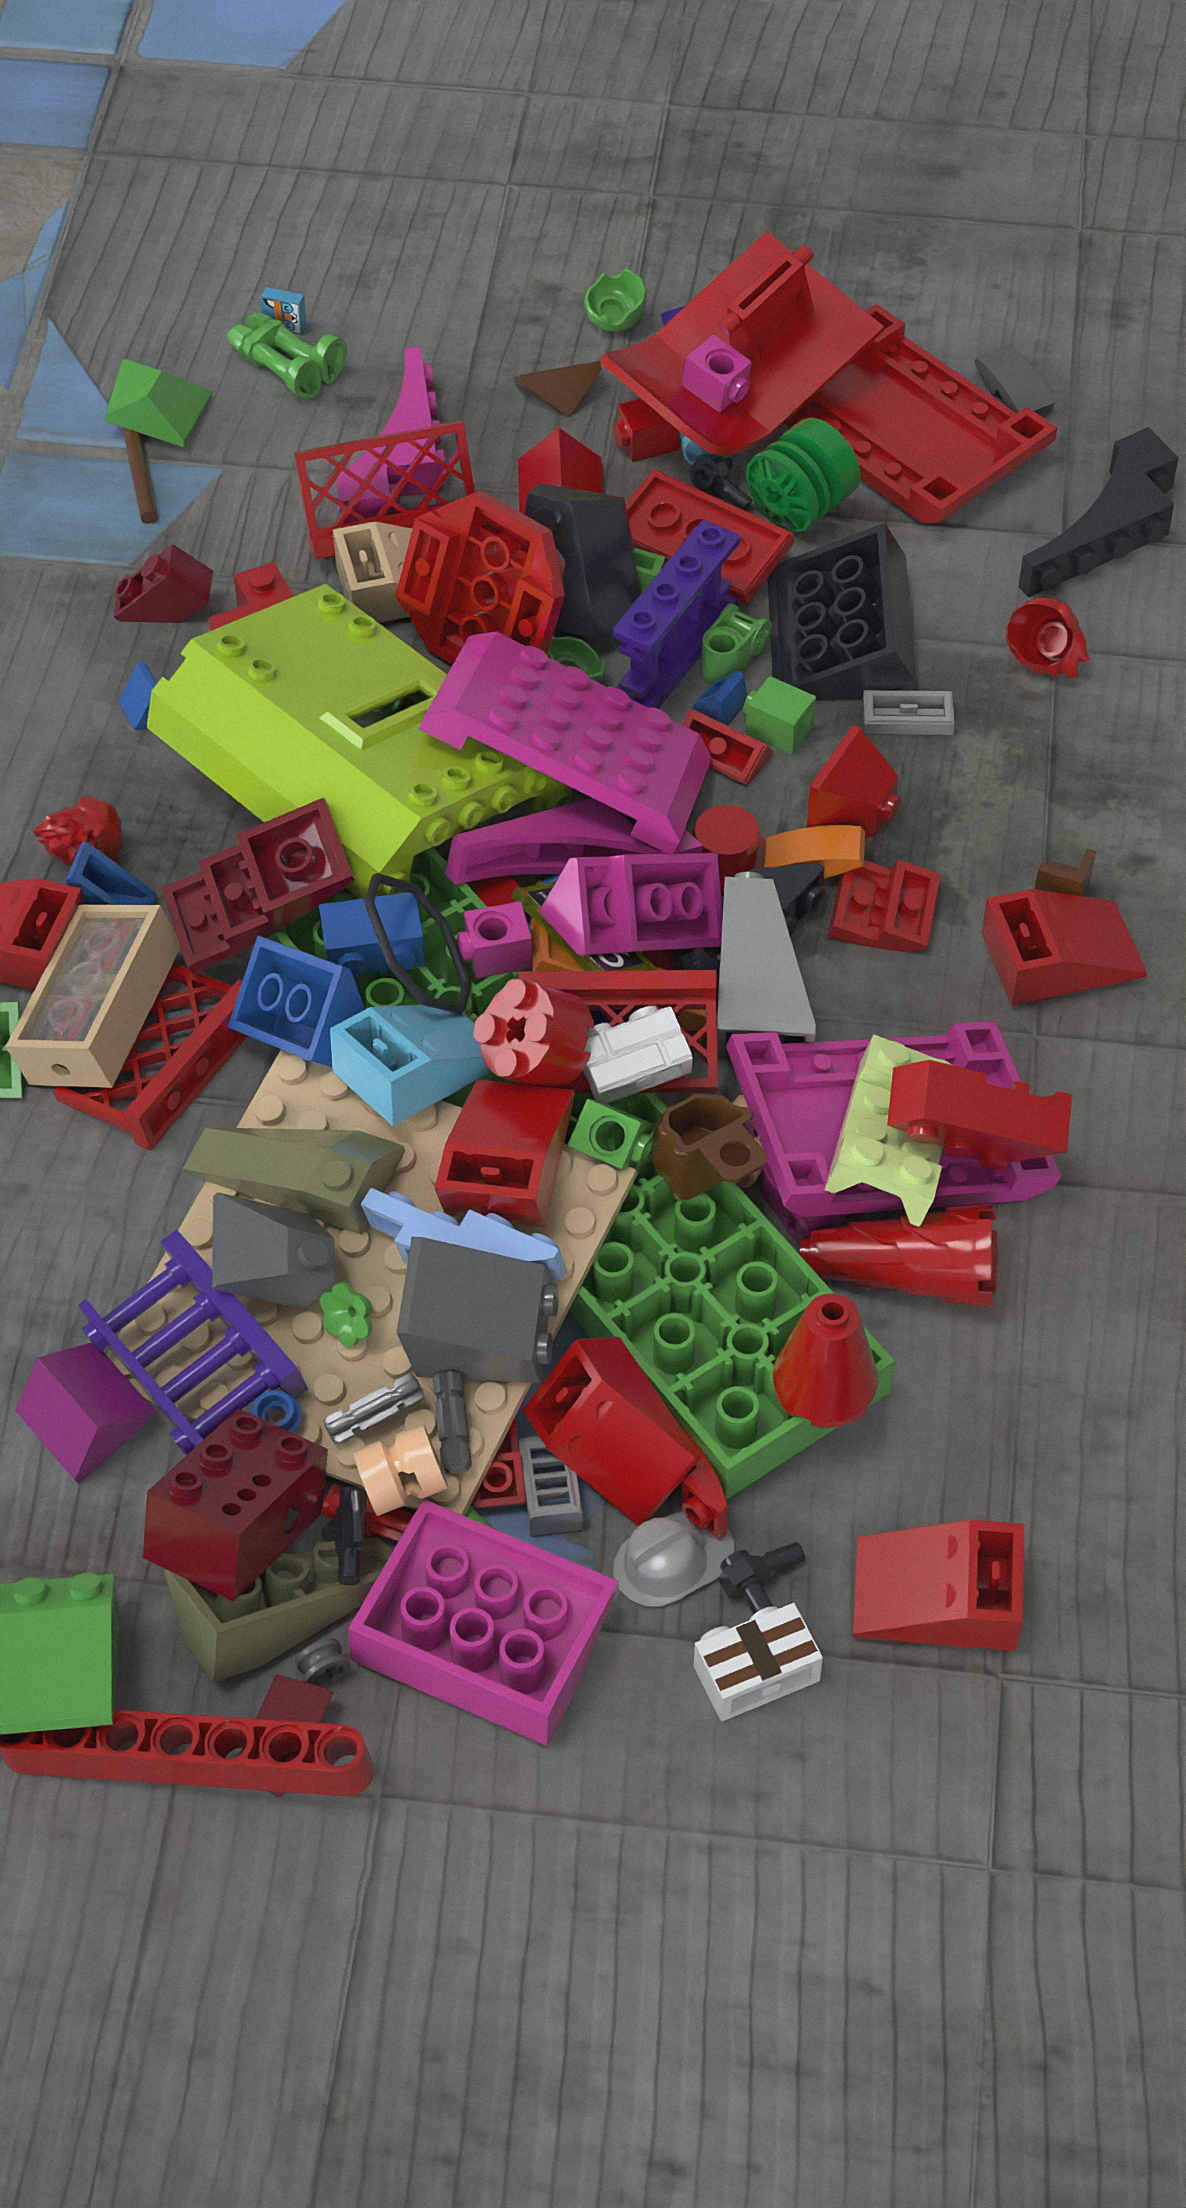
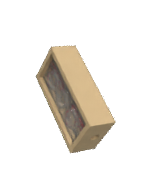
M161 905L78 906L5 1046L29 1085L113 1087L181 948L176 932Z

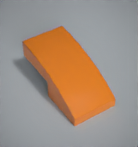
M827 825L801 828L766 837L764 868L818 863L825 867L824 879L862 867L864 866L865 831L861 826Z

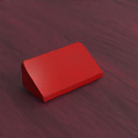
M691 708L682 723L683 726L700 734L712 757L709 768L746 786L756 777L773 753L767 744Z

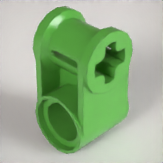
M728 604L702 638L700 671L703 679L712 684L714 681L735 671L742 672L751 660L759 655L765 647L771 633V621L765 617L758 620L740 612L737 605Z

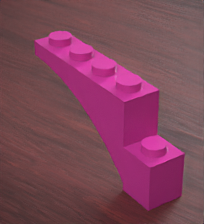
M421 347L404 348L405 373L402 390L396 408L379 436L440 425L439 420L431 421V417H437L435 391L427 392V389L433 388L431 363L423 364ZM439 436L429 451L445 462L443 449L435 450V446L442 445L441 436ZM428 438L414 441L423 446ZM408 442L399 443L387 459L406 472L420 450ZM386 446L372 449L381 454ZM365 451L348 469L364 480L378 458ZM426 455L412 477L430 489L444 467ZM384 463L370 484L386 496H389L402 475ZM341 471L336 479L338 499L347 505L360 486V483ZM408 480L395 499V502L399 504L400 496L427 493ZM366 489L353 510L365 518L375 516L385 501L369 489ZM391 505L386 513H392L391 510H396V508ZM339 507L340 514L343 511L341 507ZM349 514L345 521L356 520L357 518Z
M594 798L453 835L445 875L457 885L479 879L507 875L561 874L569 859L576 857H611L667 853L631 836L630 834L634 826L614 808ZM684 829L681 840L673 854L702 853L704 845Z

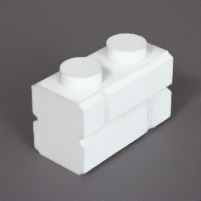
M647 1006L631 1014L629 1017L630 1021L612 1028L609 1023L595 1025L594 1029L589 1028L587 1030L588 1039L584 1051L591 1052V1055L583 1072L589 1082L595 1100L608 1104L692 1073V1053L681 1032L672 1007L669 1006L657 1010L656 1006Z

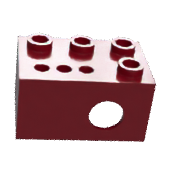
M238 1408L147 1491L143 1559L231 1601H235L321 1515L328 1449ZM289 1509L299 1512L294 1524L284 1532V1523Z

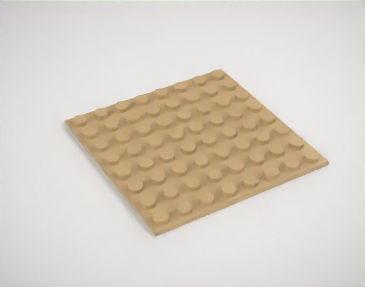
M281 1049L236 1128L359 1130L403 1145L405 1152L384 1193L389 1195L392 1191L398 1192L409 1198L416 1205V1208L430 1214L434 1211L444 1213L434 1187L445 1143L462 1108L440 1100L392 1126L333 1073V1067L309 1061ZM566 1144L563 1146L545 1228L512 1224L515 1230L529 1236L533 1233H539L550 1238L558 1245L567 1273L562 1280L551 1282V1285H557L559 1290L558 1312L556 1317L549 1316L547 1333L552 1334V1340H554L637 1176V1170L627 1167L626 1170L617 1168ZM206 1181L178 1231L212 1269L213 1196L219 1192L270 1205L274 1204ZM452 1217L459 1225L463 1221V1218ZM315 1219L334 1238V1285L339 1282H346L351 1285L355 1293L364 1295L372 1304V1313L368 1316L372 1323L370 1336L360 1339L352 1347L344 1346L339 1341L338 1336L330 1335L324 1329L322 1323L324 1311L320 1306V1297L308 1308L300 1309L234 1294L298 1368L308 1387L307 1391L296 1398L302 1411V1423L295 1434L328 1449L326 1475L365 1490L353 1451L380 1440L388 1446L394 1444L396 1434L424 1424L440 1462L448 1489L423 1499L465 1516L532 1383L462 1379L465 1395L463 1402L466 1405L469 1433L468 1449L471 1451L472 1466L466 1472L446 1473L441 1464V1441H439L435 1407L437 1399L436 1395H434L433 1378L416 1377L397 1335L407 1264H404L394 1242L395 1238L371 1228L369 1222L362 1235ZM165 1252L149 1282L166 1269L164 1264L170 1260L167 1252ZM190 1283L184 1288L178 1285L120 1331L118 1338L132 1353L195 1304L193 1298L198 1295V1292ZM220 1318L214 1322H210L208 1319L147 1366L145 1370L161 1388L225 1338L223 1332L228 1327ZM110 1350L107 1354L109 1359L149 1404L158 1407ZM249 1352L243 1357L237 1354L174 1405L186 1419L196 1420L255 1373L253 1367L258 1362ZM406 1374H413L417 1378L425 1396L422 1402L409 1409L405 1405L398 1408L400 1414L362 1433L361 1429L354 1431L355 1437L341 1445H336L331 1440L324 1426L323 1420L325 1417L340 1409L343 1413L349 1411V1404L385 1385L388 1390L395 1387L393 1381ZM255 1400L242 1410L249 1413ZM282 1414L273 1415L268 1422L277 1423L283 1420L285 1416ZM414 1494L408 1495L405 1506L417 1511L423 1499H419Z

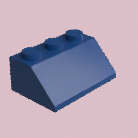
M257 936L227 1027L309 1061L332 1067L330 1028L364 1011L365 1008L351 969L273 940Z

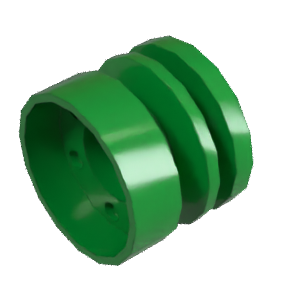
M813 417L802 419L786 431L777 442H772L764 451L756 454L749 461L746 469L749 492L757 507L768 520L792 533L804 532L815 521L821 519L829 509L835 508L859 487L861 475L858 460L850 444L834 427L825 421Z

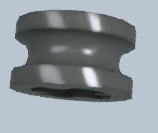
M327 1638L311 1644L295 1659L298 1671L306 1673L304 1682L324 1688L341 1680L351 1668L349 1659L345 1655H340L342 1646L336 1638Z

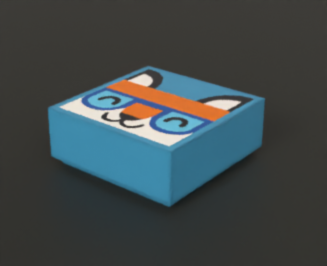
M265 287L261 295L263 314L271 316L274 320L282 321L292 333L303 335L307 327L304 295Z

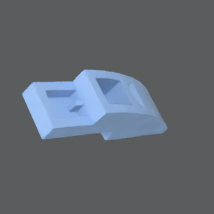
M370 1188L361 1203L371 1228L395 1238L394 1242L404 1264L408 1263L411 1237L414 1236L545 1265L550 1282L562 1280L567 1273L559 1247L553 1240L539 1233H533L529 1236L517 1231L509 1221L499 1215L489 1213L485 1217L469 1209L459 1225L455 1219L443 1212L434 1211L430 1214L416 1208V1205L409 1198L398 1192L392 1191L387 1195L373 1188Z

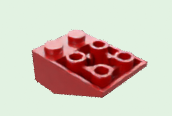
M39 878L0 883L1 983L35 991L78 906L85 905L81 888Z
M1037 889L994 896L986 900L981 934L1011 1006L1145 978L1147 976V971L1115 901Z
M476 1080L445 1143L434 1187L444 1213L451 1217L464 1219L470 1209L485 1217L489 1213L499 1215L511 1224L545 1228L575 1091Z
M620 1337L576 1339L522 1409L547 1449L638 1526L651 1519L700 1459V1455Z
M969 1519L858 1537L852 1638L1016 1651L1023 1623L1024 1524Z

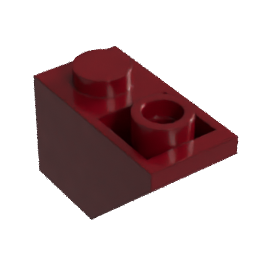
M171 544L159 555L153 554L150 556L141 569L132 576H125L118 583L114 596L117 598L114 618L120 622L182 623L209 603L213 570L176 545Z

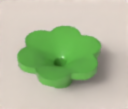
M339 1282L333 1286L332 1290L322 1293L320 1296V1306L324 1311L322 1323L324 1329L330 1335L338 1336L339 1341L347 1347H352L360 1339L370 1336L372 1323L368 1316L372 1313V1304L367 1297L360 1293H355L351 1285L346 1282Z

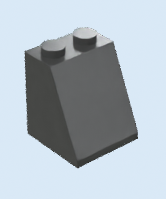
M412 1236L397 1335L416 1377L434 1378L439 1372L452 1370L459 1372L464 1380L540 1383L542 1365H549L552 1359L553 1340L552 1334L547 1333L549 1316L556 1317L558 1312V1286L551 1285L545 1265L425 1237Z

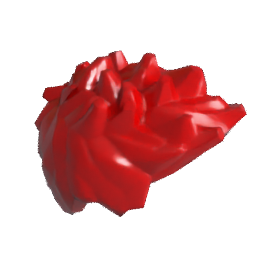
M1041 596L1026 601L1021 607H1016L1015 611L1011 612L1010 621L1005 628L1007 632L1005 636L1007 645L1019 663L1031 672L1050 674L1052 677H1057L1062 672L1068 678L1075 679L1079 676V661L1087 663L1090 660L1086 649L1087 642L1078 625L1077 616L1067 603L1062 602L1058 598Z
M91 795L80 797L76 806L67 807L47 815L46 820L33 829L34 835L39 837V843L45 845L44 847L48 854L68 867L72 866L80 844L85 841L115 863L118 862L117 854L123 847L121 843L123 834L122 821L117 810L111 802L99 801Z

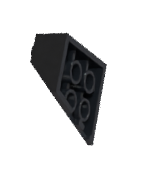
M538 483L527 493L525 515L552 530L555 547L565 560L562 577L565 596L555 631L592 638H612L614 626L642 594L640 579H637L633 557L634 546L625 498Z

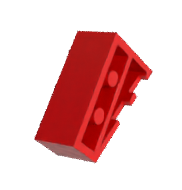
M933 1060L893 1067L887 1126L906 1132L907 1138L911 1141L940 1145L943 1147V1152L948 1155L958 1157L969 1156L979 1160L978 1165L980 1167L991 1170L1007 1169L1009 1163L1067 1153L1072 1094L1057 1091L1054 1095L1040 1097L1029 1094L1030 1084L1019 1081L1012 1082L1011 1089L987 1084L986 1073Z

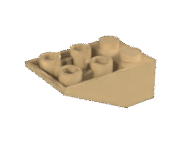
M370 522L333 529L336 567L346 599L378 623L411 617L409 611L405 612L395 594L412 528Z

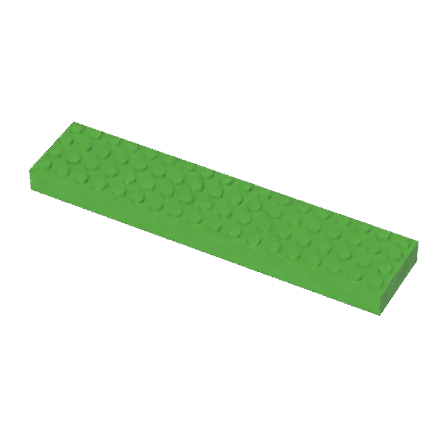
M432 846L414 855L410 872V883L417 885L445 917L459 949L457 933L465 931L464 912L487 908V906L466 883L456 885L445 875L447 862ZM344 887L323 904L359 898ZM417 900L423 934L425 966L405 970V972L426 996L457 1003L462 983L442 931ZM319 907L279 932L267 937V939L326 960ZM471 960L463 961L471 980L468 1002L463 1014L475 1024L476 1019L485 1013L494 996L505 987L506 983L511 979H518V972L533 971V963L531 969L476 979ZM392 971L365 974L354 978L365 1009L380 1006L422 1005ZM493 1072L478 1079L519 1084L518 1081L496 1076ZM476 1081L441 1100L463 1108ZM593 1093L575 1094L564 1144L568 1145L586 1100H595ZM635 1093L608 1103L615 1108L654 1124V1127L661 1115L668 1109L655 1093ZM619 1123L614 1124L607 1133V1143L613 1151L619 1149L625 1140L624 1129ZM650 1153L644 1164L637 1165V1176L568 1313L590 1339L621 1338L679 1426L694 1440L709 1460L727 1500L837 1428H819L810 1425V1420L796 1414L794 1418L788 1414L775 1396L772 1379L775 1361L809 1303L820 1295L833 1292L735 1183L723 1181L690 1200H677L674 1198L665 1179L660 1177L655 1170ZM864 1327L878 1370V1388L873 1400L868 1405L869 1407L890 1393L895 1361Z

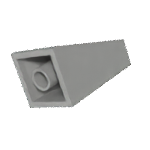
M740 872L735 874V877H725L717 1013V1056H729L726 1045L732 1034L777 1032L781 1044L814 1042L815 1020L773 879H763L761 874L755 872Z

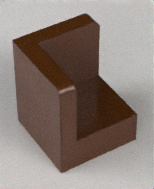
M1086 850L1079 869L1047 860V863L1041 864L1038 869L1034 889L1085 897L1090 886L1096 851Z

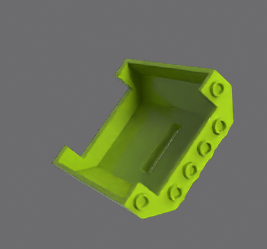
M327 584L191 639L180 653L186 658L169 681L162 676L151 691L147 728L263 822L324 797L355 878L345 888L359 899L365 898L372 875L381 873L410 882L414 855L432 846H438L445 840L453 837V835L470 830L499 813H505L511 807L531 797H536L532 814L572 803V787L470 736L466 739L462 749L459 750L419 730L418 728L447 674ZM406 696L416 703V705L365 728L360 727L353 721ZM379 884L376 897L406 893V891Z

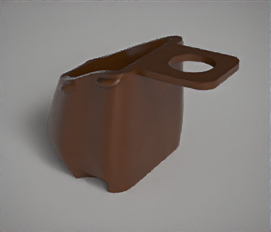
M693 1094L684 1101L665 1110L653 1130L652 1137H654L651 1156L655 1170L660 1177L665 1179L674 1198L681 1201L690 1200L723 1181L735 1183L766 1165L767 1154L754 1138L752 1121L754 1113L750 1108L735 1105L723 1095Z

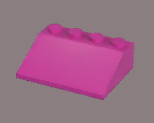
M423 1499L348 1628L350 1657L356 1663L548 1746L573 1698L618 1589L619 1581Z

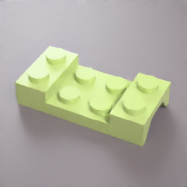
M873 1034L859 1064L824 1190L836 1193L861 1182L901 1197L909 1222L920 1227L935 1197L942 1168L939 1165L943 1147L934 1143L911 1141L907 1138L906 1132L887 1126L893 1067L925 1060H933L945 1064L950 1063Z

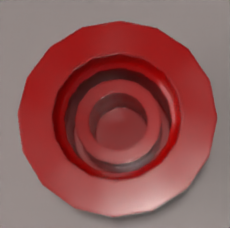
M721 805L704 811L697 819L695 829L691 832V835L704 845L702 853L718 854L721 896H724L725 877H735V874L764 868L766 841L759 834L757 820L750 812L738 806Z

